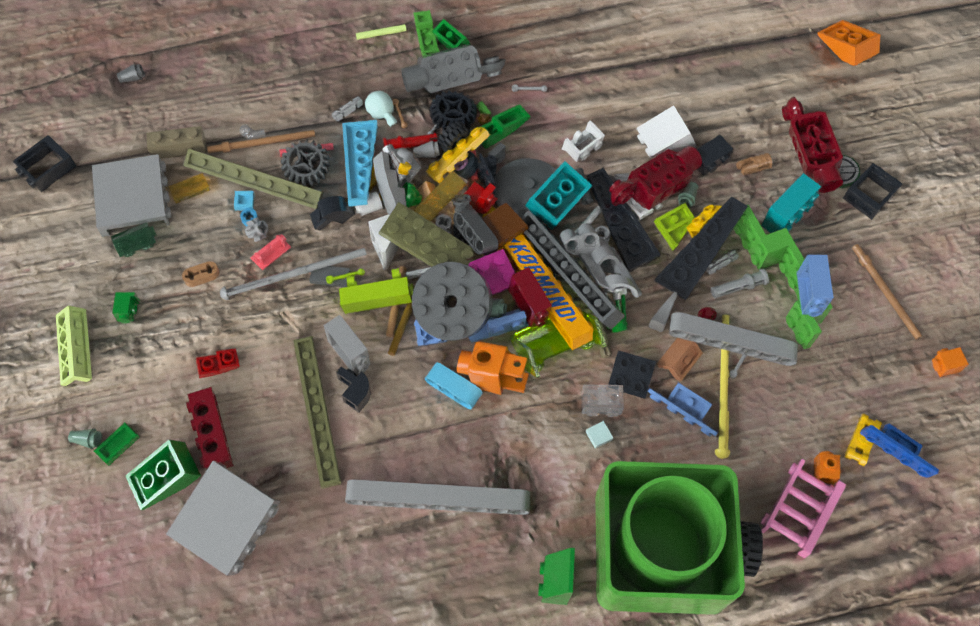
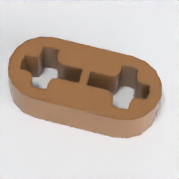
M209 261L186 269L182 274V278L187 286L195 287L215 280L219 276V269L216 263ZM210 268L212 269L211 274L208 273V269ZM190 275L194 276L193 280H190Z

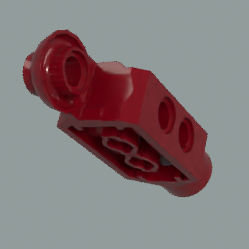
M793 96L785 106H782V115L785 121H790L789 135L805 175L814 178V181L821 186L820 193L834 191L843 184L839 172L843 155L826 112L817 111L804 114L801 102H798L796 97Z
M687 146L678 152L667 149L631 171L627 181L619 179L610 187L609 191L612 193L611 201L613 205L625 204L633 198L643 208L652 209L687 186L693 172L702 165L700 153L692 146Z

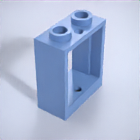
M807 255L797 271L802 315L816 317L823 314L834 298L827 255Z

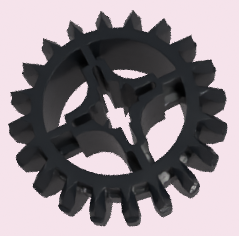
M449 90L445 93L442 91L441 96L437 95L432 101L430 118L433 125L437 126V129L442 128V130H446L447 126L450 127L456 121L462 122L470 129L477 117V107L474 104V100L470 99L469 95L464 96L463 92L458 93L457 90L455 92Z

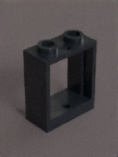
M49 135L13 160L17 167L14 169L21 178L25 176L27 178L26 182L33 189L36 187L40 192H43L76 167L72 157ZM52 152L60 160L57 164L37 179L27 171Z
M872 163L851 185L843 199L872 220L894 197L903 184L881 167ZM867 178L889 192L880 204L858 189Z

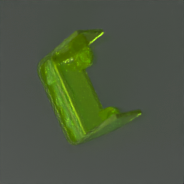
M582 310L586 321L591 322L594 331L593 340L578 348L587 350L592 348L594 344L603 348L607 347L598 318ZM549 318L541 327H528L510 337L518 356L527 358L526 371L536 378L540 377L539 372L545 365V360L571 349Z

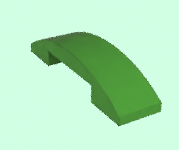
M430 10L414 12V21L422 56L440 52L436 37L432 32L434 29Z

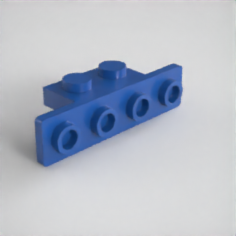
M890 423L886 424L882 431L873 425L861 430L860 434L866 437L869 442L875 443L884 452L893 455L902 464L914 469L920 476L928 478L938 474L939 469L918 456L922 445Z

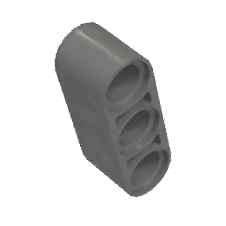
M474 209L454 213L453 221L455 226L477 254L497 250L498 240Z

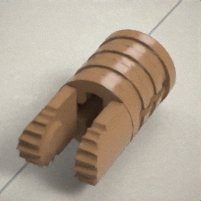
M764 153L741 160L736 163V167L741 170L743 175L752 174L772 168V159L769 153Z

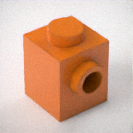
M960 347L951 350L948 348L939 350L932 359L933 368L937 371L939 377L961 372L969 365Z
M830 451L819 453L814 458V477L826 484L834 485L840 479V455H834Z

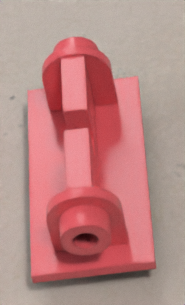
M277 235L276 238L261 250L255 252L250 259L264 270L288 251L291 246L286 242L284 235Z

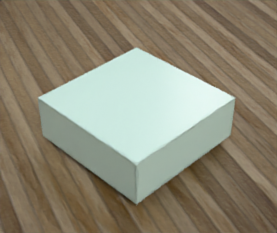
M604 421L585 431L595 449L613 440V436Z

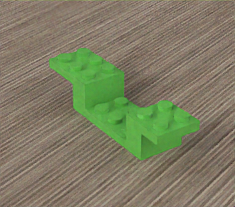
M747 205L748 208L734 227V231L740 236L743 247L748 250L751 261L757 266L758 270L779 263L781 272L787 277L788 284L795 291L798 299L785 317L787 325L795 333L798 344H801L804 350L810 348L822 332L818 324L823 322L833 307L830 303L823 314L816 317L802 315L797 271L805 259L787 228L766 235L750 206Z

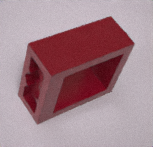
M529 267L513 274L508 289L519 310L525 312L526 321L530 328L543 326L548 320L552 304Z

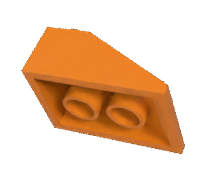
M844 20L818 32V36L842 61L853 66L870 59L880 52V34Z

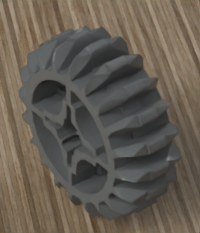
M306 139L305 143L298 140L297 145L292 142V148L286 147L287 153L283 152L281 164L283 166L281 169L285 172L284 176L286 178L289 177V181H295L297 184L302 183L303 186L309 183L312 187L314 181L319 184V178L325 179V174L329 173L330 158L326 149H322L321 144L316 145L314 140L309 143ZM297 156L298 160L294 163L295 165L291 166L293 159ZM320 160L318 168L314 171L313 166Z

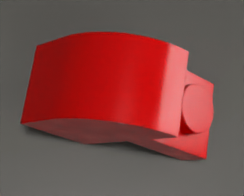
M474 181L464 193L470 195V205H472L476 212L481 214L487 213L497 201L493 194L496 187L491 183L484 189Z

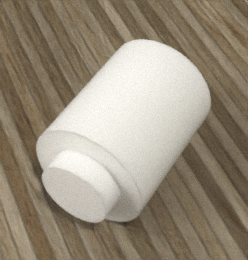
M377 192L369 194L367 205L354 206L356 213H360L361 216L383 209Z

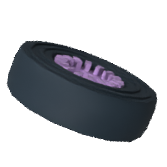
M468 151V157L464 161L457 162L454 165L456 169L449 175L458 182L469 179L478 169V158Z

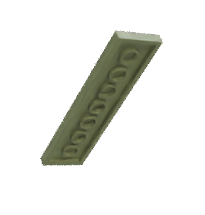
M400 202L397 203L378 233L431 267L444 262H458L469 266L470 262L484 257L483 254H477L472 247ZM508 289L492 295L493 298L504 300L507 304V312H510L515 305V301Z

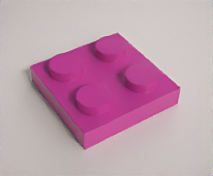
M503 249L468 264L485 278L490 286L492 295L509 289L511 277L515 274Z

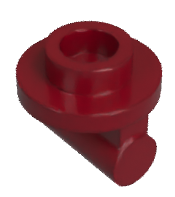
M705 307L699 310L697 316L714 321L717 317V312L712 307Z

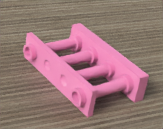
M801 459L797 464L793 463L788 471L790 477L770 514L766 513L761 521L763 525L761 531L764 534L770 527L798 543L800 550L797 554L806 558L813 551L846 484L838 481L834 485H827L802 470L801 468L805 460ZM797 476L825 492L827 496L825 502H819L792 486ZM789 493L815 508L818 513L816 519H810L783 503L787 494ZM781 510L806 525L809 530L807 536L804 535L802 537L774 520L778 511Z

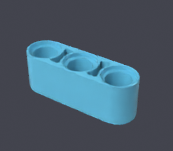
M438 362L435 363L425 377V381L429 385L467 409H472L483 394L479 387Z

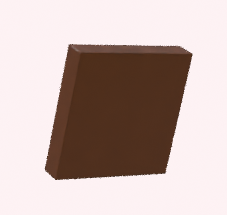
M504 203L482 218L498 240L497 249L528 230V225L507 203Z

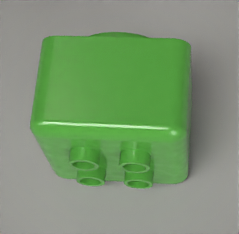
M616 461L608 465L595 496L596 595L601 607L608 611L714 615L720 613L742 595L745 581L738 480L731 468L725 465Z

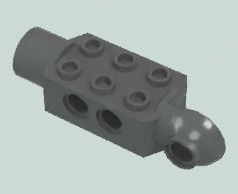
M467 44L420 56L416 65L401 68V73L407 92L424 88L427 92L433 93L479 81L483 74H487V77L502 74L501 70L505 65L506 59H499V56H493L483 59V63H480L477 50L473 45Z

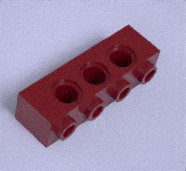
M212 387L187 394L189 401L186 402L188 412L193 415V419L190 422L193 431H197L198 437L195 438V443L198 450L201 449L202 456L199 457L202 468L208 469L212 461L221 462L227 466L226 468L233 467L218 402ZM203 410H208L205 415H200ZM207 428H213L210 433H204ZM212 446H218L214 452H209Z

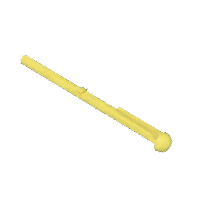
M722 315V323L729 325L730 316ZM721 349L719 449L715 450V455L720 459H726L731 452L728 450L729 351Z

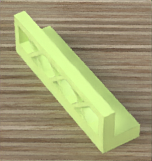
M68 305L56 315L61 386H67L74 380L88 382L92 379L86 309Z

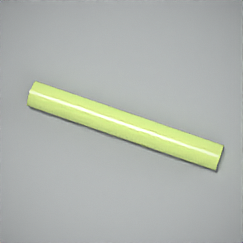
M406 25L356 33V39L406 31Z

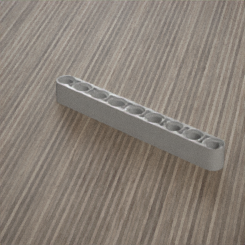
M369 480L347 481L345 502L351 505L516 515L530 513V491Z

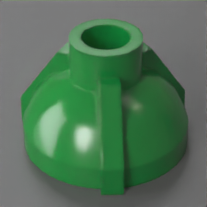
M409 182L404 183L402 188L405 189L406 207L419 205L422 195L413 184Z

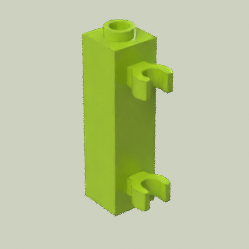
M399 268L391 269L393 278L391 280L357 285L355 277L350 276L347 277L348 287L339 288L340 305L344 313L347 314L412 303L413 283L410 284L407 277L402 278Z

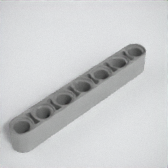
M676 312L671 315L669 334L673 337L786 366H792L797 363L798 344L796 342L686 313Z

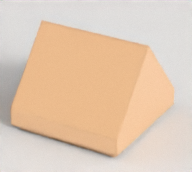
M425 181L417 189L422 195L421 201L423 205L440 200L438 191L433 183Z

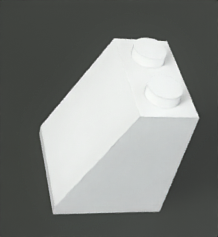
M674 106L637 127L640 133L637 137L642 145L644 143L647 145L648 148L645 151L649 158L656 157L667 149L678 152L687 146L697 147L690 131Z

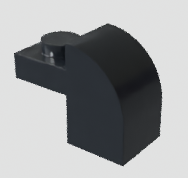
M330 196L317 202L318 208L310 214L315 230L320 231L332 221L343 224L355 215L353 207L348 205V198Z
M341 366L336 372L338 380L348 386L342 394L343 402L360 413L370 399L369 380L362 371L357 376L351 369L348 368L346 370Z

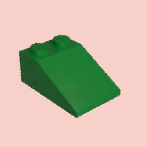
M170 439L125 475L140 510H145L185 489L201 476L186 443Z
M568 548L545 555L544 562H540L539 575H543V583H539L538 596H542L541 603L568 604L573 593L575 548Z

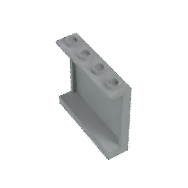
M159 154L92 165L96 226L102 237L110 236L109 229L160 220H164L167 226L170 225L169 218L172 217L170 207L167 206V202H170V197L165 188L168 187V180L164 176V172L167 169L165 161H161Z
M212 461L166 535L225 575L230 576L238 574L242 570L244 559L255 549L256 540L265 533L268 527L266 524L270 518L277 514L279 510L278 505L281 501L271 498L228 470L227 466L221 462Z

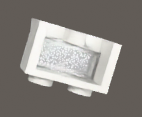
M589 121L583 132L578 130L571 141L568 138L565 139L562 150H565L576 162L580 159L585 160L590 155V151L593 149L597 151L603 145L602 141L605 135L592 121Z

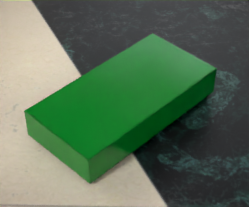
M124 422L94 452L109 466L140 437Z

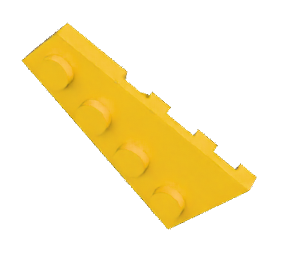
M482 127L473 129L466 139L458 141L455 148L446 151L442 158L431 163L428 167L429 169L425 172L430 178L440 184L444 180L442 176L447 172L451 174L456 169L454 165L457 162L464 161L468 157V151L475 150L490 136L489 132Z

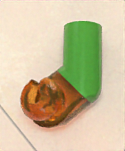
M481 101L476 105L481 113L477 120L479 124L485 125L489 123L492 113L484 102Z

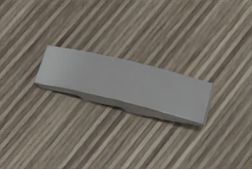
M382 151L373 158V164L380 195L387 213L391 214L398 202L406 206L405 189L398 187L397 172L390 169L388 152Z

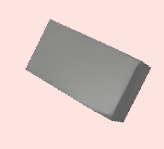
M674 292L652 317L649 328L659 332L664 330L676 300L677 292Z

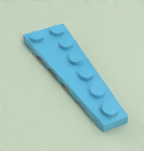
M377 120L342 123L348 205H367L378 123Z

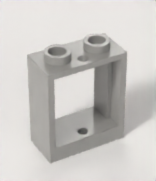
M338 315L323 325L327 340L349 369L356 374L361 371L365 372L370 365L368 350L341 315Z

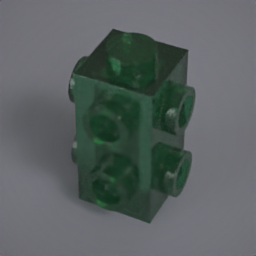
M145 222L111 236V240L119 257H130L137 250H147L153 247V244L156 243L154 237L157 236V233L153 226L149 227L148 223Z

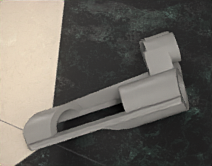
M581 225L577 233L572 229L562 231L559 238L565 250L570 254L580 257L599 286L614 291L616 287L623 286L629 288L634 297L642 295L615 248L611 247L606 240L599 239L592 225ZM604 272L612 273V274L606 276V275L604 274Z

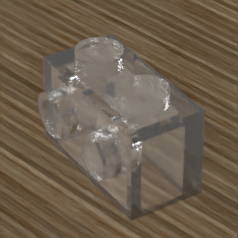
M583 385L581 391L582 414H587L588 416L607 414L609 417L621 415L624 409L623 385Z

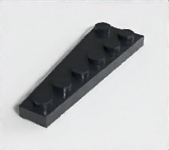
M601 168L588 174V182L592 185L591 189L627 270L631 272L658 259L661 254L627 202L617 206L613 205L611 201L612 193L609 189L614 183L605 169Z
M731 196L713 218L703 226L701 231L654 279V282L672 293L677 292V296L686 301L748 206Z

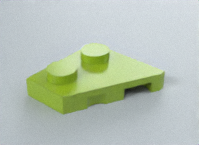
M686 203L656 218L654 223L673 251L687 232L686 227L695 217Z

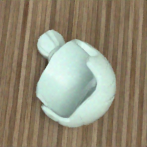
M384 91L370 93L365 100V107L372 118H385L390 127L396 124L397 120L392 116L394 105L391 97Z

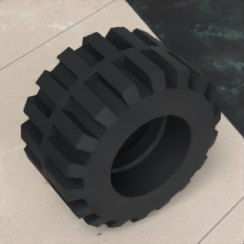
M740 521L744 576L755 577L762 561V531L758 523Z

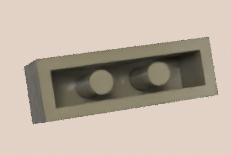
M201 126L146 133L147 149L150 155L159 154L160 159L186 156L188 149L207 153L206 138Z

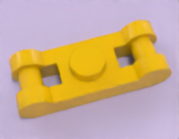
M862 413L844 456L849 460L854 459L858 461V464L861 466L866 465L873 443L860 434L861 430L864 429L865 425H873L877 429H880L882 425L881 421L877 419L874 421L864 413Z

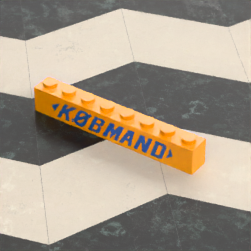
M524 232L499 248L500 250L503 249L505 254L512 260V267L516 273L528 267L531 269L552 304L549 319L572 350L593 340V325L590 321H586L582 310L575 306L569 293L566 294L563 290L560 280L555 279L549 266L546 267L542 256L535 252L531 241L526 240Z

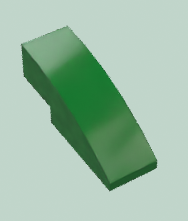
M519 104L493 116L491 122L480 126L485 128L490 134L481 145L487 149L498 143L523 125L530 118V115Z

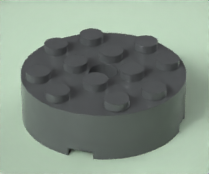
M444 262L429 268L419 278L413 290L412 308L417 322L428 334L438 339L448 341L467 339L482 329L492 312L493 297L488 282L477 270L462 263ZM453 296L457 298L455 307H451L448 302Z

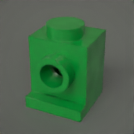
M115 292L112 314L117 321L130 323V321L134 320V314H137L138 310L137 304H140L136 293Z

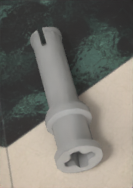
M760 269L759 272L745 274L743 278L711 287V293L716 299L742 289L752 290L755 286L769 284V277L765 269Z

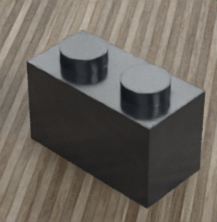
M721 135L696 149L702 158V165L697 170L703 176L709 172L713 173L721 164L725 165L731 160L733 147Z

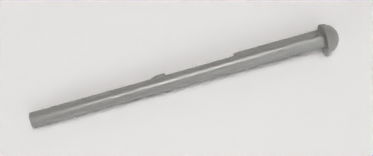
M365 248L233 288L227 289L224 286L220 290V296L224 300H230L229 296L306 274L367 254Z

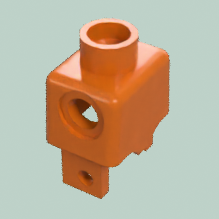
M478 341L475 343L473 352L462 350L458 359V373L469 375L471 383L483 391L502 395L503 389L524 393L529 373L524 372L527 358L511 353L508 350V346ZM519 362L521 363V365L519 367H515L514 363ZM517 378L523 379L521 382L516 381Z

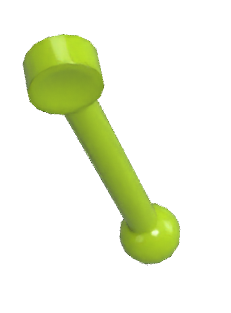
M360 268L358 271L335 277L329 275L326 277V282L331 284L334 280L355 275L362 276L365 274V270Z

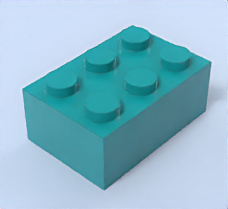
M564 161L528 200L525 206L553 230L592 185Z
M803 173L769 208L761 226L770 233L787 228L788 232H790L794 223L797 224L804 215L802 214L805 211L808 213L812 209L814 202L820 196L818 191L821 186Z

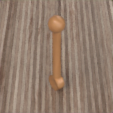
M393 99V105L396 107L401 120V127L407 128L408 124L404 121L399 108V100Z

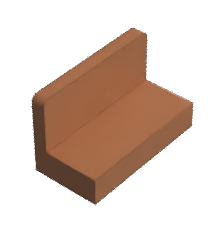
M677 338L659 360L657 366L669 369L676 380L682 381L703 352L696 342Z

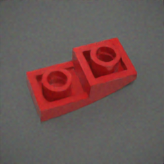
M236 348L216 351V355L196 357L199 378L222 374L240 367Z

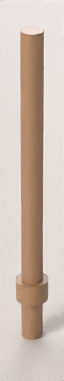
M314 130L232 143L226 141L221 142L219 145L207 146L208 153L221 151L226 153L234 149L315 137Z
M858 244L854 245L852 249L859 258L858 261L861 266L867 269L915 340L921 338L922 334L871 263L872 260L869 255H866Z

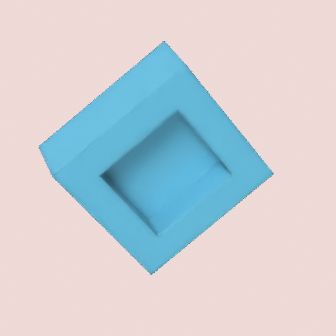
M235 191V211H243L247 208L254 209V191Z

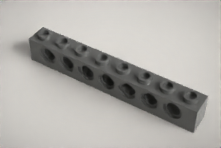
M528 210L521 217L528 225V230L524 231V233L605 326L612 329L625 315L572 255L565 250L564 246L542 221Z

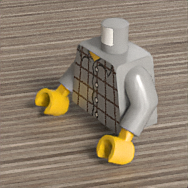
M392 144L383 148V152H388L390 169L397 172L398 187L402 188L404 183H410L421 166L413 158L414 154L406 148L394 149Z

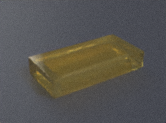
M203 173L168 186L176 204L210 191Z

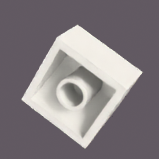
M390 214L368 221L371 241L384 270L389 268L398 250L397 245L378 234Z

